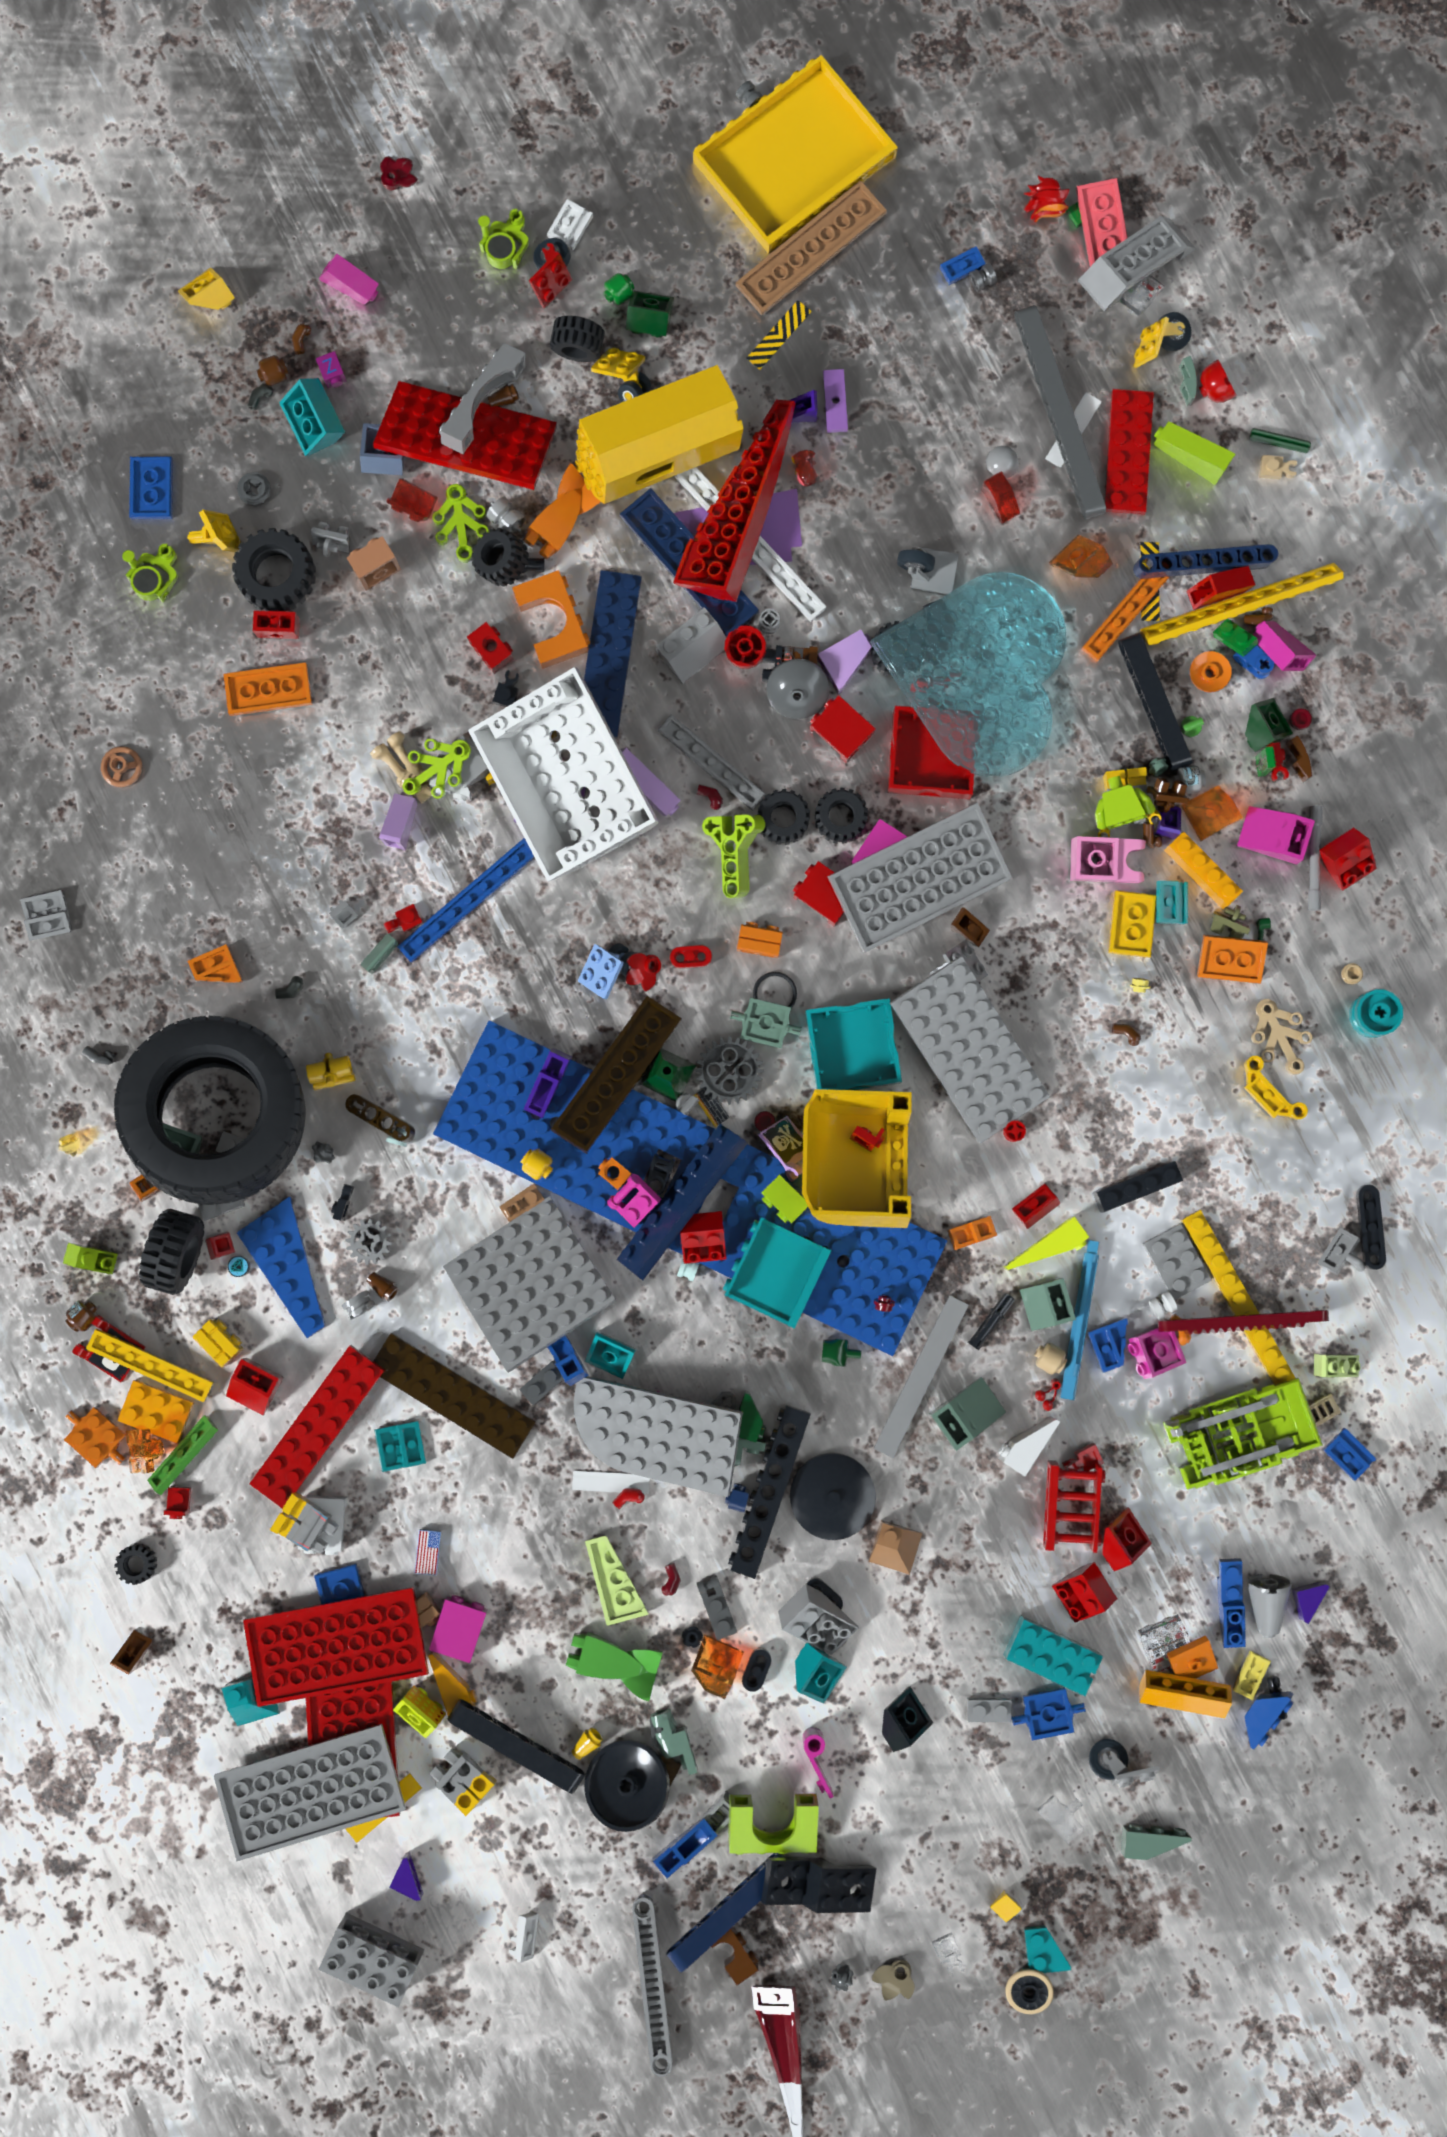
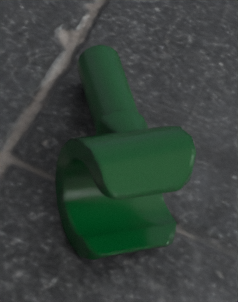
M1260 918L1257 920L1258 940L1263 941L1264 929L1271 928L1270 918Z

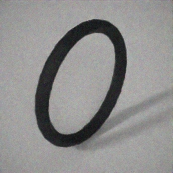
M769 972L757 980L753 988V998L758 999V987L764 979L771 976H779L787 980L793 991L791 1003L788 1005L792 1009L797 999V989L789 976L781 972Z

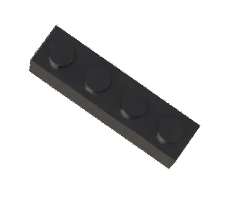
M1172 1161L1093 1193L1100 1213L1182 1182L1183 1178L1176 1161Z

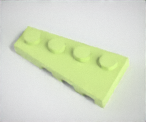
M607 1535L585 1540L606 1625L649 1615Z

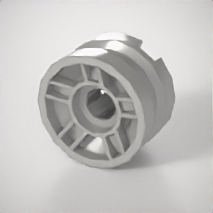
M367 1290L341 1305L343 1310H347L349 1320L360 1316L376 1305L373 1300H370V1294Z

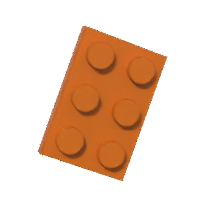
M1203 934L1197 976L1261 984L1268 942Z

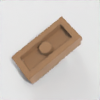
M534 1183L500 1205L499 1208L507 1220L511 1222L544 1201L545 1198Z

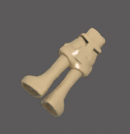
M398 731L388 738L387 744L401 759L406 767L405 770L395 760L384 743L375 747L370 752V755L373 759L382 760L388 764L398 777L396 779L397 784L403 788V782L406 779L416 778L425 769L421 764L411 763L408 760V754L403 745L405 736L401 731ZM428 780L421 784L420 792L413 795V798L417 797L421 804L432 797V789ZM412 783L408 784L409 790L413 789Z

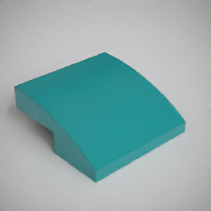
M418 1421L374 1429L382 1472L426 1464Z

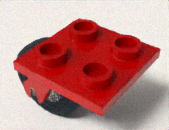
M549 238L542 241L536 247L533 254L534 263L538 271L531 277L529 283L543 308H546L573 280L567 269L571 258L570 250L567 244L559 238Z

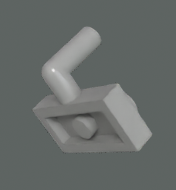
M1340 1228L1318 1261V1264L1335 1275L1339 1274L1346 1261L1353 1264L1359 1272L1364 1271L1365 1265L1362 1260L1352 1254L1360 1239Z

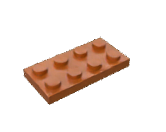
M306 662L223 674L229 716L313 705Z

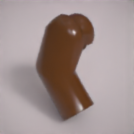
M299 324L292 335L296 355L305 353L303 338L311 334V327L308 324Z
M1271 607L1262 608V614L1244 615V625H1258L1263 621H1271L1274 617L1272 615L1273 609Z
M1144 822L1143 840L1153 849L1162 846V837H1155L1154 822L1153 825L1150 822Z
M1113 1023L1112 1034L1126 1035L1129 1045H1139L1141 1034L1132 1025Z

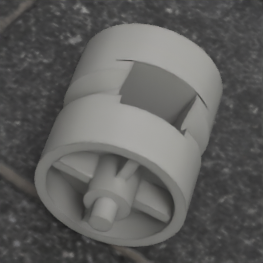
M501 497L495 502L492 501L490 503L492 506L487 511L486 516L494 524H499V528L505 529L513 535L517 531L519 533L522 531L521 527L525 523L526 517L519 510L513 509L512 503L506 497Z

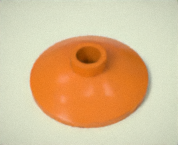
M1203 652L1191 663L1190 678L1193 684L1204 692L1213 693L1220 691L1231 679V665L1227 658L1218 652ZM1206 671H1211L1212 677L1206 676Z

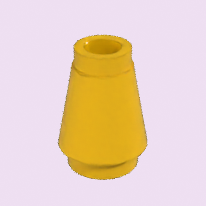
M593 1727L589 1730L586 1729L571 1750L573 1756L581 1760L601 1746L603 1741L601 1734Z

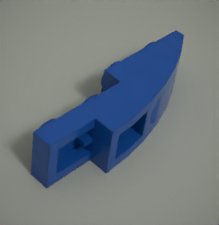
M1241 1558L1219 1559L1217 1589L1223 1647H1246Z

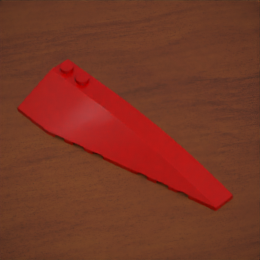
M775 400L762 422L764 425L761 430L753 436V443L748 450L745 449L741 456L742 461L738 466L734 467L718 493V500L714 505L710 506L707 511L709 514L703 523L700 522L696 530L698 532L694 539H690L687 543L673 581L675 585L717 599L737 601L774 493L792 423L795 401Z

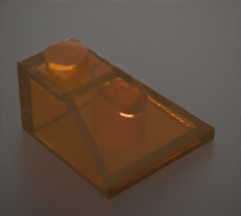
M1079 534L1049 562L1051 566L1074 577L1099 578L1113 564L1103 545Z
M1218 785L1189 800L1188 804L1181 805L1200 841L1228 828L1243 818L1233 799Z
M704 1635L691 1671L705 1691L725 1699L733 1685L744 1651Z

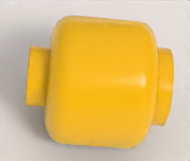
M538 1148L530 1149L521 1160L523 1164L522 1170L534 1180H539L542 1177L546 1179L553 1170L551 1167L552 1158Z

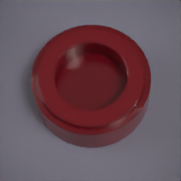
M1299 708L1290 715L1289 722L1294 729L1304 730L1311 724L1312 716L1308 710Z

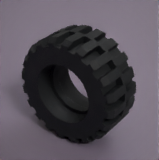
M269 528V532H265L263 529L258 530V535L253 537L250 534L247 536L248 541L246 543L241 542L238 546L240 552H235L233 558L236 563H232V571L235 573L233 575L234 581L246 600L260 610L286 611V608L289 607L293 610L297 608L295 604L298 602L303 604L306 601L304 596L306 594L310 595L313 591L311 584L316 582L314 575L316 567L313 563V558L304 543L296 535H290L288 531L283 529L277 532L276 528ZM274 555L288 557L292 561L293 568L291 575L284 583L275 587H266L257 581V569L266 558Z
M175 1209L164 1210L158 1216L148 1234L139 1266L140 1282L145 1287L170 1295L179 1294L184 1290V1287L187 1286L189 1279L193 1275L194 1268H196L197 1260L201 1253V1246L203 1245L204 1224L200 1217Z

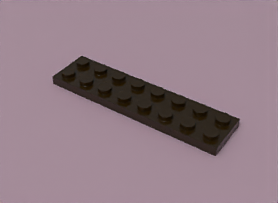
M646 996L555 1122L551 1131L587 1154L678 1027L682 1018L649 996Z
M390 1333L374 1359L376 1364L385 1369L381 1375L382 1379L514 1459L536 1423L533 1419L393 1333Z

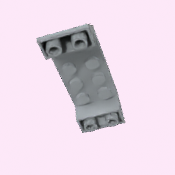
M1160 216L1100 256L1079 278L1078 282L1100 308L1106 311L1120 301L1126 290L1175 257L1180 261L1195 251L1196 248L1170 218Z

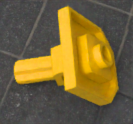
M204 509L199 512L205 526L202 527V530L189 532L187 539H189L191 544H217L223 551L236 552L239 550L238 546L241 540L228 514Z

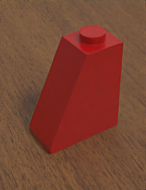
M1249 566L1210 574L1186 592L1193 610L1243 594L1256 584Z

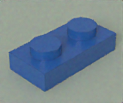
M976 246L940 264V270L947 283L951 285L969 276L971 271L982 269L986 262Z

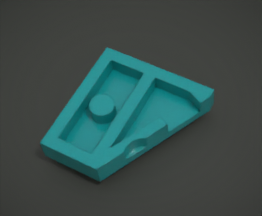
M1045 1925L1024 1928L1028 1969H1035L1042 1973L1071 1971L1069 1962Z

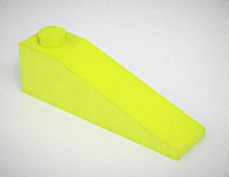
M1075 1216L1070 1217L1003 1267L1005 1270H1010L1073 1250L1074 1248L1079 1250L1087 1244L1085 1240L1089 1236Z

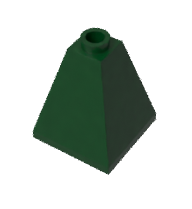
M662 1048L648 1067L640 1085L676 1102L678 1097L683 1094L696 1065ZM665 1069H671V1073L669 1075H665L663 1071Z

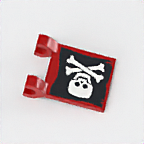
M100 1315L96 1316L91 1323L112 1336L143 1350L146 1348V1346L110 1324ZM80 1343L72 1350V1353L87 1360L121 1383L131 1370L87 1350Z

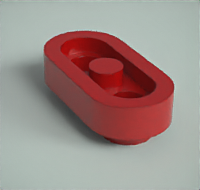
M704 945L677 947L670 954L672 965L679 969L705 967L712 960L711 950ZM703 953L706 957L704 960H699L697 956ZM683 955L685 957L684 961H677V956Z

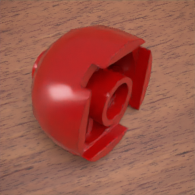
M1219 359L1205 367L1200 377L1202 385L1199 386L1204 398L1208 396L1212 402L1224 403L1237 396Z
M740 626L728 634L724 649L728 660L734 666L740 669H750L762 662L766 654V642L758 629L752 626Z

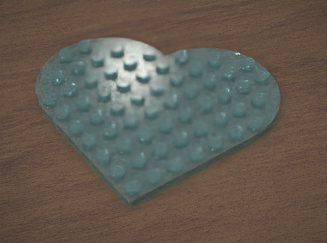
M1006 572L989 573L979 576L870 641V644L939 748L957 766L961 765L970 770V773L980 776L1003 777L1026 768L1043 751L1051 732L1052 711L1049 698L1042 683L1055 672L1061 663L1066 648V627L1062 613L1054 599L1034 581Z

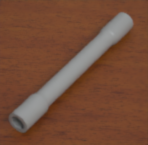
M1320 805L1310 806L1309 819L1315 820L1310 836L1309 911L1321 910V854L1319 849H1321L1323 806Z

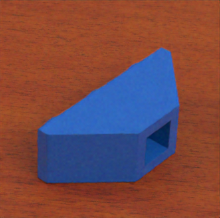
M1291 1691L1259 1694L1245 1714L1244 1718L1249 1743L1253 1750H1255L1258 1744L1261 1747L1269 1738L1266 1734L1270 1728L1275 1730L1282 1720L1279 1718L1281 1712L1287 1713L1294 1702L1291 1701V1698L1294 1694Z

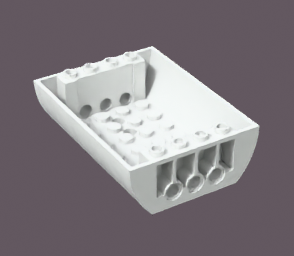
M576 667L468 730L547 881L555 880L581 869L649 831L659 822L579 669ZM555 730L560 733V740L557 743L551 738V734ZM564 749L570 752V759L568 761H564L561 757ZM583 787H587L590 790V796L587 799L581 796V789ZM594 805L600 809L598 817H593L591 814V808Z

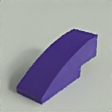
M555 1048L550 1050L524 1110L541 1118L544 1117L572 1056Z

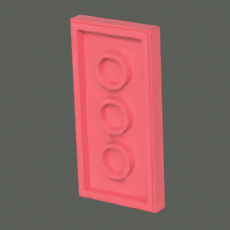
M1117 178L1076 187L1090 267L1100 256L1128 238Z

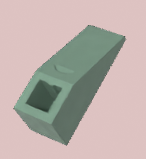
M1129 1824V1826H1123L1121 1853L1124 1858L1148 1860L1191 1842L1192 1837L1182 1828H1173V1831L1164 1830L1161 1826H1151V1829L1143 1828L1139 1824Z

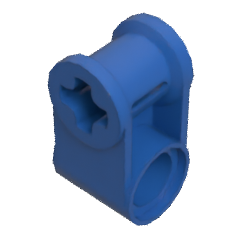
M1258 645L1244 657L1237 652L1233 655L1234 660L1240 666L1247 669L1258 679L1267 678L1274 668V661Z

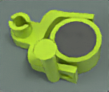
M518 209L511 210L506 223L494 221L490 227V218L485 215L480 216L478 223L481 226L483 236L479 243L480 251L483 253L486 251L489 264L498 269H506L513 264V267L517 269L529 245L528 236L522 232L525 228V218L521 210L519 212ZM513 238H515L521 243V246L518 249L517 253Z
M162 544L159 546L156 556L143 553L138 560L135 559L133 551L126 550L122 558L131 566L126 577L130 581L136 595L145 601H153L159 598L164 602L178 580V574L172 567L177 559L175 550L168 546V544ZM152 564L161 568L169 575V580L165 584L163 577L155 568L143 565Z

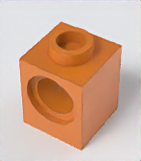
M612 1157L610 1160L606 1158L598 1167L600 1169L598 1174L618 1191L631 1176V1173ZM613 1166L617 1167L620 1171L619 1176L615 1179L608 1176V1170Z

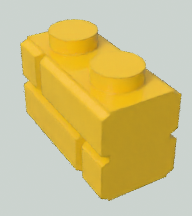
M213 1318L208 1320L192 1338L221 1367H226L244 1348L241 1346L242 1341L235 1334L230 1335L226 1331L228 1327L222 1320L218 1319L216 1321Z

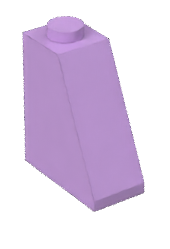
M862 630L820 652L817 656L819 664L837 694L842 693L871 652L872 641L867 633L864 634Z
M401 792V795L394 793L379 836L385 846L406 850L418 803L413 798V795H408L405 792Z

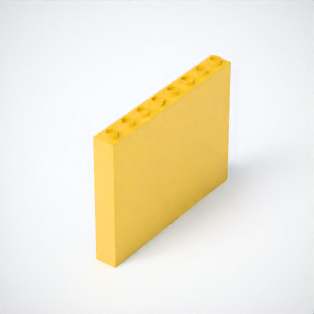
M820 55L816 59H811L802 70L795 71L785 83H779L769 95L762 96L756 105L746 108L736 120L732 119L723 130L720 132L716 131L707 142L699 144L694 149L693 162L766 252L770 254L861 180L863 183L896 158L898 147L824 57Z

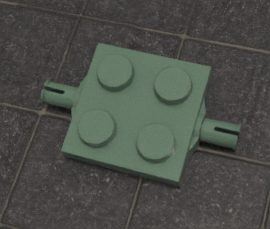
M750 997L748 1008L744 1013L732 1010L731 1014L733 1015L730 1016V1019L742 1021L743 1029L740 1039L782 1048L783 1039L787 1033L800 1036L799 1031L802 1028L790 1025L789 1015L791 1007Z

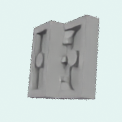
M63 889L20 899L26 919L24 924L29 941L71 932L70 918Z

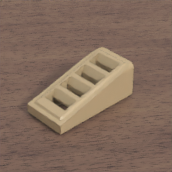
M1331 1393L1308 1404L1310 1410L1314 1409L1318 1416L1316 1420L1313 1416L1316 1427L1341 1413ZM1326 1401H1329L1333 1409L1332 1412H1329L1325 1404ZM1319 1405L1322 1406L1326 1415L1322 1416L1318 1408Z

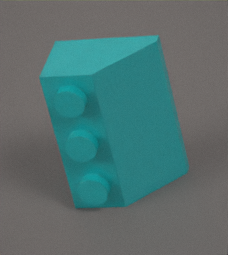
M319 378L299 379L279 402L305 456H310L335 444L345 433Z

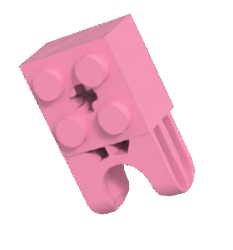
M1082 836L1071 839L1070 881L1143 882L1145 878L1143 872L1131 870L1126 864V857L1129 852L1143 850L1146 847V841L1140 839ZM1093 855L1094 858H1097L1096 863H1093L1091 860V857H1093Z

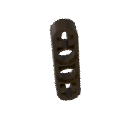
M352 1094L346 1099L345 1107L350 1113L398 1141L408 1143L413 1140L415 1129L411 1124L362 1096ZM356 1101L358 1104L364 1107L360 1109L353 1104ZM375 1108V1117L369 1119L368 1112L370 1109ZM390 1117L392 1119V1125L390 1128L386 1129L384 1126V1122L387 1118ZM398 1127L404 1129L407 1135L404 1136L403 1133L397 1131Z

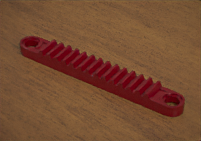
M1314 1310L1158 1321V1331H1184L1185 1334L1192 1335L1193 1333L1201 1334V1332L1218 1333V1331L1235 1332L1268 1330L1270 1328L1278 1329V1327H1304L1305 1323L1329 1321V1311Z

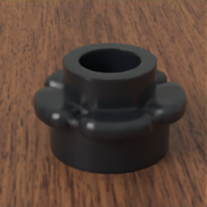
M695 1626L685 1629L682 1633L684 1645L687 1647L691 1646L692 1648L698 1647L701 1644L700 1641L703 1640L702 1632Z

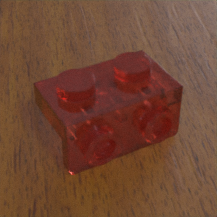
M399 478L392 497L388 498L386 502L392 505L391 508L399 513L405 512L409 514L411 520L420 523L421 521L429 520L438 497L403 478Z

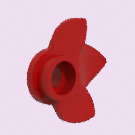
M632 954L626 960L631 967L626 974V984L637 985L641 983L643 990L647 992L656 983V974L661 969V961L653 954Z

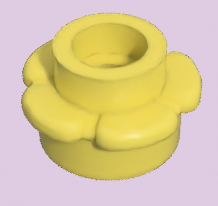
M1132 978L1130 987H1133L1134 992L1145 993L1146 989L1151 988L1148 979Z

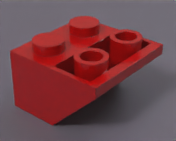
M1354 827L1319 849L1324 866L1342 891L1377 869L1369 838Z
M722 1211L693 1214L680 1232L684 1264L726 1260Z
M242 1358L231 1377L226 1397L264 1416L284 1377L248 1358Z
M1095 1562L1076 1569L1052 1585L1075 1623L1106 1612L1118 1599Z

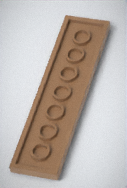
M860 180L736 282V287L763 316L886 215L887 210Z

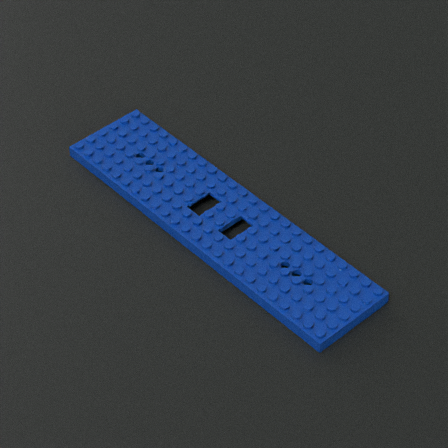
M489 1020L433 1135L637 1232L658 1204L634 1228L617 1210L611 1209L608 1206V1199L611 1196H615L619 1191L598 1174L600 1172L598 1168L606 1158L610 1160L612 1157L631 1174L638 1175L644 1181L653 1157L660 1149L681 1159L665 1193L666 1195L687 1165L699 1152L700 1148L712 1135L715 1128L684 1115L638 1091L632 1090L586 1154L552 1132L550 1121L554 1117H560L593 1070L571 1060L543 1118L535 1120L530 1112L524 1110V1107L550 1049ZM747 1144L721 1178L739 1187L723 1220L726 1260L698 1263L732 1279L735 1273L732 1270L736 1259H742L744 1254L741 1251L746 1239L751 1240L753 1232L750 1231L755 1219L760 1221L761 1217L801 1237H808L810 1241L820 1246H827L831 1253L802 1313L893 1356L948 1240L910 1222L907 1228L862 1227L824 1223L812 1215L809 1207L792 1223L789 1221L784 1223L776 1215L779 1211L774 1206L769 1208L761 1200L764 1197L761 1192L780 1174L803 1197L802 1174L791 1182L786 1176L784 1166L777 1158ZM538 1148L552 1158L551 1167L553 1170L546 1179L542 1177L539 1180H534L522 1170L523 1164L521 1160L530 1149ZM617 1167L609 1168L608 1176L615 1179L619 1176L620 1171ZM633 1188L622 1202L627 1205L639 1190ZM703 1203L700 1205V1207L697 1209V1211H696L694 1214L699 1213V1211H700V1209H701ZM679 1233L668 1248L683 1255L681 1234ZM841 1255H846L849 1259L848 1266L844 1268L837 1264V1258ZM879 1295H887L892 1297L891 1300L895 1301V1306H893L890 1312L878 1311L875 1309L874 1299L879 1298Z

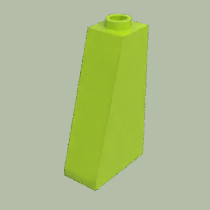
M1170 421L1167 422L1165 427L1160 426L1154 435L1157 438L1154 443L1155 447L1214 485L1219 481L1235 456V453Z

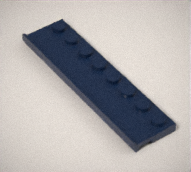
M720 1123L693 1160L687 1165L680 1177L674 1182L671 1189L662 1198L655 1210L648 1216L642 1227L635 1233L626 1248L622 1250L617 1260L638 1278L644 1280L748 1142Z

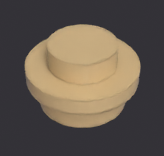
M1350 963L1343 967L1341 977L1344 982L1353 985L1361 981L1363 971L1359 965Z

